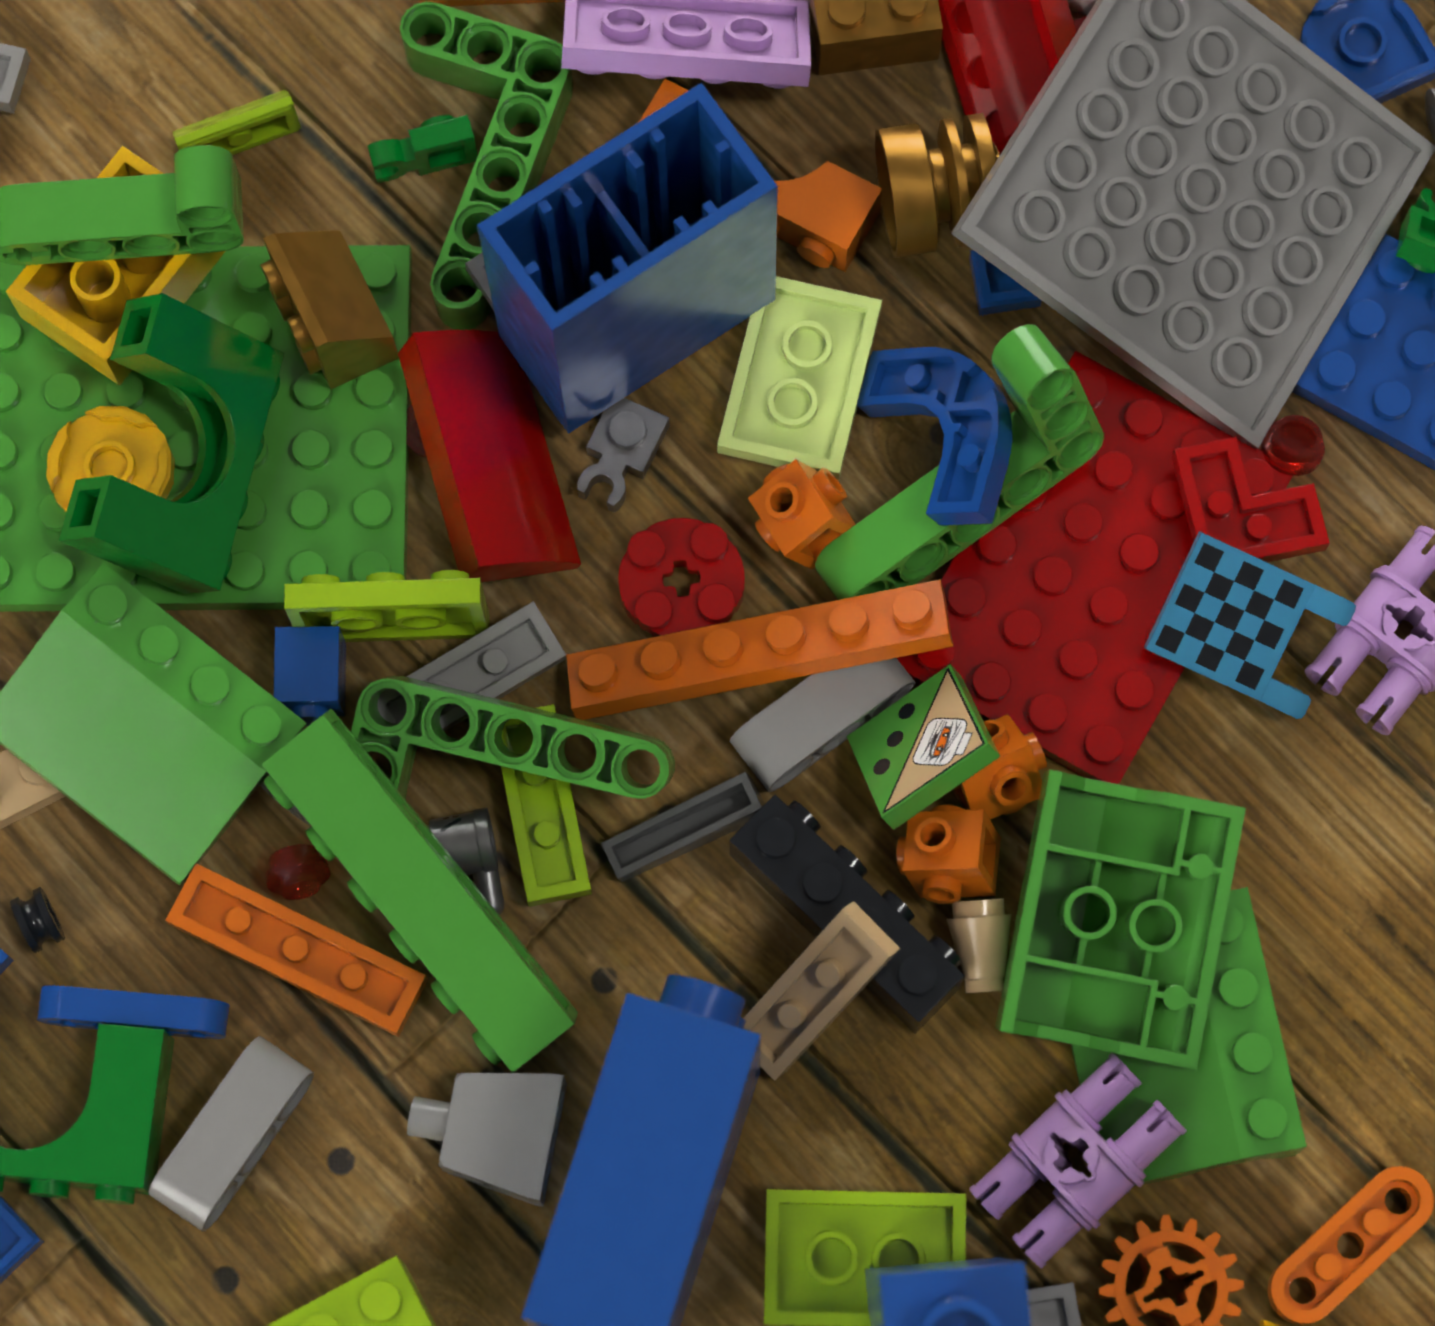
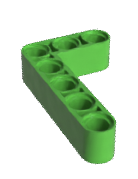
M426 1L410 7L401 18L400 33L409 66L414 72L424 77L499 100L433 270L430 283L437 313L442 322L455 330H469L476 328L485 321L490 313L491 306L466 271L465 265L466 262L482 253V248L473 246L467 241L471 235L478 232L477 225L538 187L572 97L571 69L561 68L563 45L553 39L446 5ZM433 33L443 36V39L436 45L421 46L416 43L419 38L426 34ZM487 51L496 52L501 55L498 60L491 64L485 65L473 61L477 55ZM544 69L553 70L558 73L555 79L546 83L536 82L531 79L534 73ZM524 122L532 123L538 127L536 132L526 137H518L510 133L514 126ZM503 176L512 177L518 181L513 188L503 192L494 191L488 187L493 180ZM466 285L476 290L473 297L464 302H452L446 298L448 292L456 286Z
M1027 324L1010 331L999 341L991 356L992 364L1015 408V411L1010 414L1013 436L1011 454L993 523L939 525L926 515L939 468L938 465L833 540L821 551L816 559L815 568L837 600L917 584L1081 467L1101 448L1104 441L1103 430L1075 371L1036 325Z
M390 676L371 682L360 695L351 729L353 736L368 754L370 752H379L387 757L392 766L390 781L404 798H406L417 746L631 798L645 799L656 795L670 783L675 772V759L672 750L664 741L655 737L405 676ZM386 688L399 691L405 698L407 711L404 719L398 724L386 721L378 710V699ZM448 703L461 706L469 716L470 727L462 739H454L448 736L440 725V714ZM510 719L524 721L531 728L533 743L530 750L525 754H516L504 745L502 730L505 723ZM573 734H582L588 737L595 745L596 760L589 769H578L572 766L566 759L564 753L567 739ZM647 750L658 759L660 774L656 782L640 784L631 778L627 770V760L633 751Z

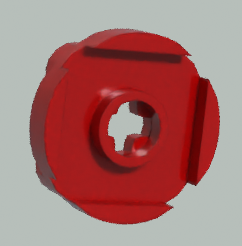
M692 518L666 519L651 525L646 530L637 532L631 537L619 567L618 583L620 598L627 616L635 625L637 623L642 630L652 634V637L726 623L732 619L735 611L737 613L743 602L745 591L743 562L737 548L731 543L726 532L720 526L714 523H704ZM686 567L688 573L699 576L700 582L690 585V595L677 596L675 587L664 586V579L672 576L675 568Z

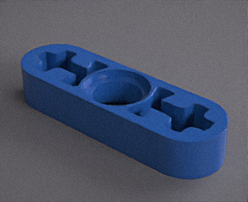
M49 985L41 987L37 1021L56 1026L98 1030L99 1023L164 1029L171 1036L224 1039L226 1038L230 1005L223 1001L199 997Z

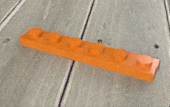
M941 579L567 654L571 710L575 718L586 720L953 647L945 592Z

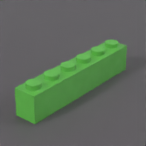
M332 708L261 764L269 774L264 779V783L273 797L285 809L290 810L295 806L311 825L306 830V834L313 846L328 861H332L335 857L339 859L353 877L347 882L351 892L369 912H373L378 908L394 927L389 932L394 945L409 962L415 963L419 959L436 979L430 985L437 998L452 1014H456L461 1010L477 1029L472 1034L474 1042L491 1063L497 1065L503 1061L510 1071L514 1073L575 1024L578 1011Z

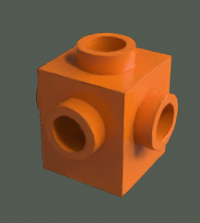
M797 459L770 472L764 479L763 486L748 497V500L760 517L755 522V527L764 541L777 552L781 550L785 557L811 570L815 568L816 559L821 551L833 540L856 525L842 504L847 494L837 478L824 467L817 471Z
M1008 714L995 720L984 721L1000 757L953 789L955 797L965 810L984 809L990 820L1000 815L1015 813L1026 804L1039 799L1042 785L1039 770L1047 767L1044 752L1034 733L1030 732L1023 735Z
M954 805L935 806L931 811H921L908 820L906 836H901L897 842V866L900 874L907 877L919 897L934 903L951 904L958 902L961 897L995 896L1001 837L984 809L965 810Z

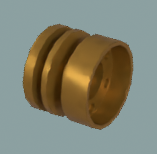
M983 113L964 116L963 144L960 143L953 119H940L937 148L928 149L926 139L918 123L875 130L874 141L878 186L882 188L881 206L893 256L897 258L937 251L939 239V223L948 221L951 232L955 228L1000 156L996 145L992 141L988 123ZM953 236L958 247H967L966 244Z

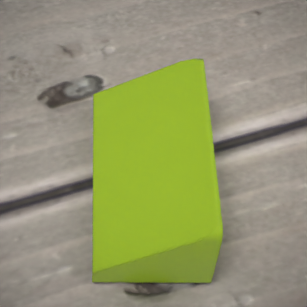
M283 90L182 127L172 133L179 150L190 146L211 145L229 150L232 155L299 131L301 125L291 95L287 90Z

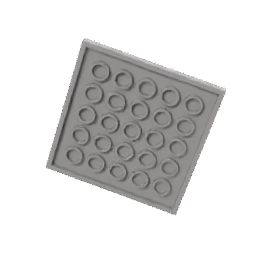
M1097 0L951 234L1206 422L1233 437L1236 436L1238 440L1250 447L1258 449L1433 155L1435 145L1246 0Z

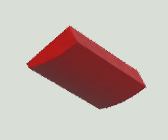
M938 0L943 26L942 39L964 114L966 116L983 113L988 123L992 141L996 145L999 155L1077 33L1067 0Z
M485 330L413 332L398 352V356L458 570L467 572L469 578H480L482 583L577 569L581 565L580 557L528 376L500 338L499 332Z

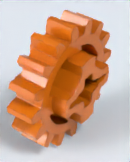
M1162 1215L1158 1220L1157 1232L1154 1233L1141 1220L1132 1226L1136 1239L1135 1243L1132 1244L1120 1236L1111 1243L1116 1253L1120 1256L1119 1261L1102 1260L1098 1269L1104 1274L1111 1276L1112 1282L1096 1289V1297L1112 1300L1114 1308L1102 1318L1104 1324L1121 1321L1124 1326H1146L1138 1318L1151 1314L1167 1320L1170 1326H1223L1219 1322L1222 1317L1237 1318L1241 1314L1242 1309L1229 1302L1228 1295L1244 1288V1281L1227 1278L1226 1269L1231 1267L1238 1259L1235 1254H1227L1221 1257L1216 1254L1214 1249L1221 1238V1235L1217 1232L1207 1236L1204 1240L1196 1237V1219L1190 1218L1181 1228V1231H1176L1173 1228L1170 1215ZM1164 1245L1183 1247L1194 1253L1200 1261L1190 1264L1173 1258L1168 1248L1164 1247ZM1138 1256L1140 1259L1139 1264L1144 1274L1139 1289L1130 1295H1126L1127 1274L1132 1262ZM1161 1272H1164L1169 1281L1178 1278L1183 1280L1187 1277L1195 1276L1196 1280L1184 1286L1185 1290L1177 1295L1180 1306L1176 1307L1171 1298H1164L1162 1300L1156 1298L1148 1303L1143 1301L1162 1283ZM1212 1283V1304L1207 1316L1201 1322V1314L1196 1304L1202 1287Z

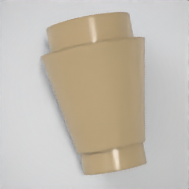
M1004 898L952 903L953 919H947L955 952L962 960L959 967L960 971L965 975L963 979L965 980V993L1002 991L1006 973L1011 914L1005 915Z

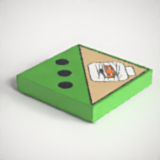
M951 664L846 736L879 813L893 830L1000 757L962 676Z

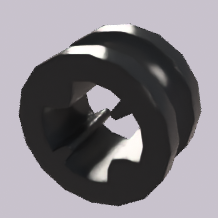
M41 887L34 889L32 898L27 901H22L18 897L10 900L18 926L34 953L43 949L42 944L48 939H53L57 943L65 940L59 919Z

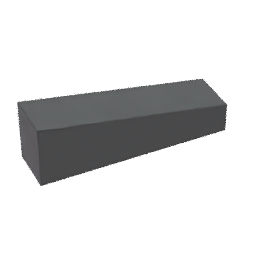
M744 772L601 844L617 879L624 882L742 828L765 803L754 780Z

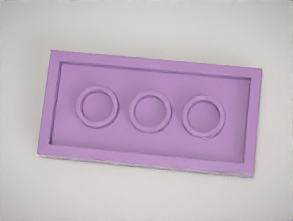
M565 0L561 68L575 69L590 75L615 72L639 74L648 79H663L668 76L696 78L712 84H723L729 81L762 83L767 87L776 89L789 86L809 87L811 71L809 1Z

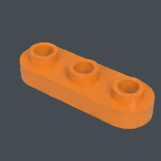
M1394 1166L1381 1171L1369 1180L1272 1272L1267 1292L1271 1307L1276 1314L1289 1323L1309 1325L1325 1318L1428 1221L1434 1207V1196L1432 1188L1425 1177L1409 1167ZM1395 1190L1404 1195L1407 1207L1403 1214H1394L1386 1207L1385 1197L1388 1191ZM1341 1235L1353 1236L1358 1241L1360 1249L1355 1259L1345 1258L1338 1251L1337 1243ZM1295 1279L1304 1280L1311 1287L1312 1297L1306 1304L1297 1303L1290 1295V1284Z

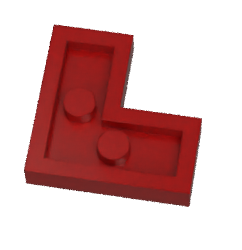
M1236 436L1174 449L1171 457L1193 543L1200 531L1265 562L1325 551L1329 546L1330 542L1314 483L1252 496Z

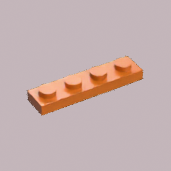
M197 863L193 867L165 920L170 926L397 1037L400 1036L429 980L427 975Z

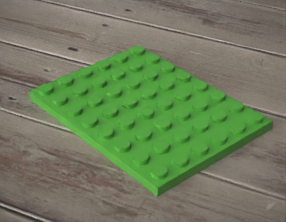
M348 245L393 336L398 353L411 336L410 245ZM239 246L238 248L226 251L185 304L285 354L279 372L280 387L276 397L271 402L263 431L264 446L260 456L255 461L247 490L248 505L244 515L239 520L232 545L231 568L222 582L220 591L183 594L60 542L59 537L66 512L56 502L46 478L47 453L58 431L69 421L73 423L77 418L86 415L85 411L98 406H125L147 415L167 438L175 459L174 484L167 497V500L171 501L190 482L198 460V434L189 409L182 399L170 388L133 370L119 386L23 320L7 295L6 290L26 265H12L0 262V612L61 611L103 562L163 610H285L284 584L301 583V579L304 576L313 574L334 575L340 578V582L366 581V576L372 573L394 572L404 575L406 580L410 396L399 358L330 389L322 370L310 375L296 346V339L288 322L282 318L269 290L270 286L261 268V264L271 260L266 246Z

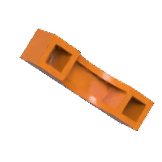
M665 78L640 121L689 90ZM829 161L805 176L791 180H774L778 186L777 238L797 247L799 255L815 266L829 268L832 265L846 272L880 213L882 188Z

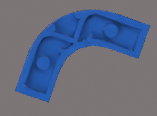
M916 347L872 351L857 407L870 418L904 415L938 417L944 434L942 457L926 515L939 525L992 524L1008 468L1013 441L1010 409L1000 387L971 359L949 349Z

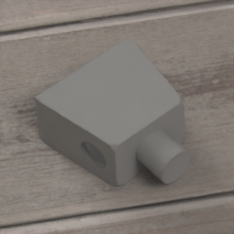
M458 1073L454 1082L451 1102L414 1096L408 1118L407 1135L442 1141L439 1166L444 1172L529 1204L544 1207L567 1087L564 1075L554 1073Z

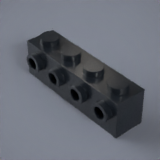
M775 794L729 840L730 856L815 938L844 907L854 901L900 948L866 987L916 1034L960 989L965 976L957 969L962 963L961 958L940 937L934 935L928 941L910 924L915 918L913 912L893 892L886 890L880 895L867 883L863 877L868 871L851 851L842 845L834 851L816 834L821 826L805 807L795 800L787 806Z

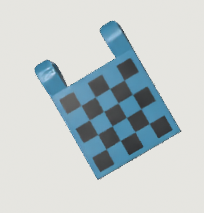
M1199 531L1144 648L1261 701L1296 719H1302L1311 703V698L1301 690L1272 678V675L1304 609L1341 626H1347L1352 619L1356 605L1342 596Z

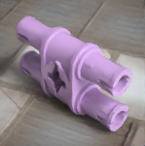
M1422 525L1417 527L1414 535L1389 566L1382 565L1371 572L1370 583L1354 602L1356 609L1349 624L1341 626L1335 623L1337 632L1312 664L1308 665L1305 669L1306 676L1316 685L1328 668L1334 666L1335 671L1321 687V690L1330 695L1337 696L1367 655L1374 656L1384 663L1388 672L1366 700L1356 708L1359 718L1367 724L1380 707L1385 705V712L1372 727L1373 730L1383 735H1390L1395 724L1419 694L1426 695L1435 690V603L1420 591L1422 585L1435 570V544L1426 555H1423L1421 552L1435 534V530ZM1403 620L1410 622L1414 627L1405 640L1399 638L1394 633Z
M1111 1053L1108 1056L1109 1058L1072 1093L1068 1090H1065L1062 1094L1058 1092L1054 1096L1057 1101L1021 1135L1015 1133L1011 1136L1012 1141L1009 1143V1146L1012 1150L979 1182L969 1188L974 1197L982 1201L981 1205L994 1218L999 1220L1003 1213L1039 1179L1044 1183L1049 1180L1056 1189L1052 1193L1056 1198L1026 1227L1012 1237L1020 1248L1026 1250L1024 1253L1041 1269L1083 1227L1088 1231L1093 1227L1097 1229L1101 1225L1098 1220L1135 1185L1140 1188L1144 1184L1143 1179L1147 1175L1143 1170L1180 1135L1183 1136L1187 1132L1159 1100H1156L1153 1106L1116 1141L1111 1137L1107 1140L1104 1139L1099 1133L1102 1129L1099 1122L1131 1091L1142 1084L1135 1074L1114 1053ZM1064 1143H1067L1072 1148L1076 1147L1084 1153V1160L1088 1163L1087 1168L1092 1173L1090 1178L1083 1172L1079 1173L1071 1167L1072 1163L1067 1157L1068 1152L1063 1147Z

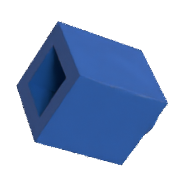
M275 627L274 697L307 723L306 726L312 724L331 708L337 716H345L346 641L340 627Z

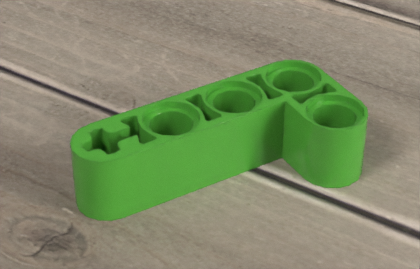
M197 145L177 151L174 154V173L23 183L0 187V262L6 264L39 265L221 252L238 248L244 241L241 177L233 155L229 150L222 147Z

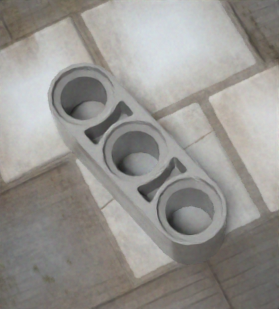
M897 658L813 674L742 725L733 734L729 742L770 793L793 780L846 741V736L908 694L916 682Z
M256 1037L239 1056L162 1165L150 1186L149 1195L200 1231L208 1230L225 1210L295 1110L312 1083L314 1072L263 1037Z

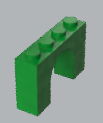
M163 293L127 300L110 360L167 386L186 404L193 417L198 434L199 451L196 468L186 488L171 501L112 475L76 480L59 541L183 594L220 591L222 582L231 568L232 545L239 520L244 515L248 505L247 490L255 461L260 456L264 446L263 431L271 402L276 397L280 387L279 372L285 353Z
M99 1023L89 1095L80 1117L65 1134L41 1147L10 1149L0 1146V1193L3 1192L4 1181L28 1183L30 1184L28 1194L48 1198L67 1199L69 1198L70 1187L95 1190V1201L113 1204L133 1205L135 1193L149 1195L150 1186L157 1175L175 1039L164 1029Z

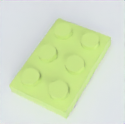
M776 276L775 301L750 315L717 443V453L776 467L790 464L797 459L817 471L823 467L828 469L839 481L882 309V300Z

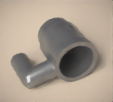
M481 808L474 810V812L430 819L427 827L466 875L473 874L475 886L500 915L504 909V899L498 872L499 866L495 838L488 809Z

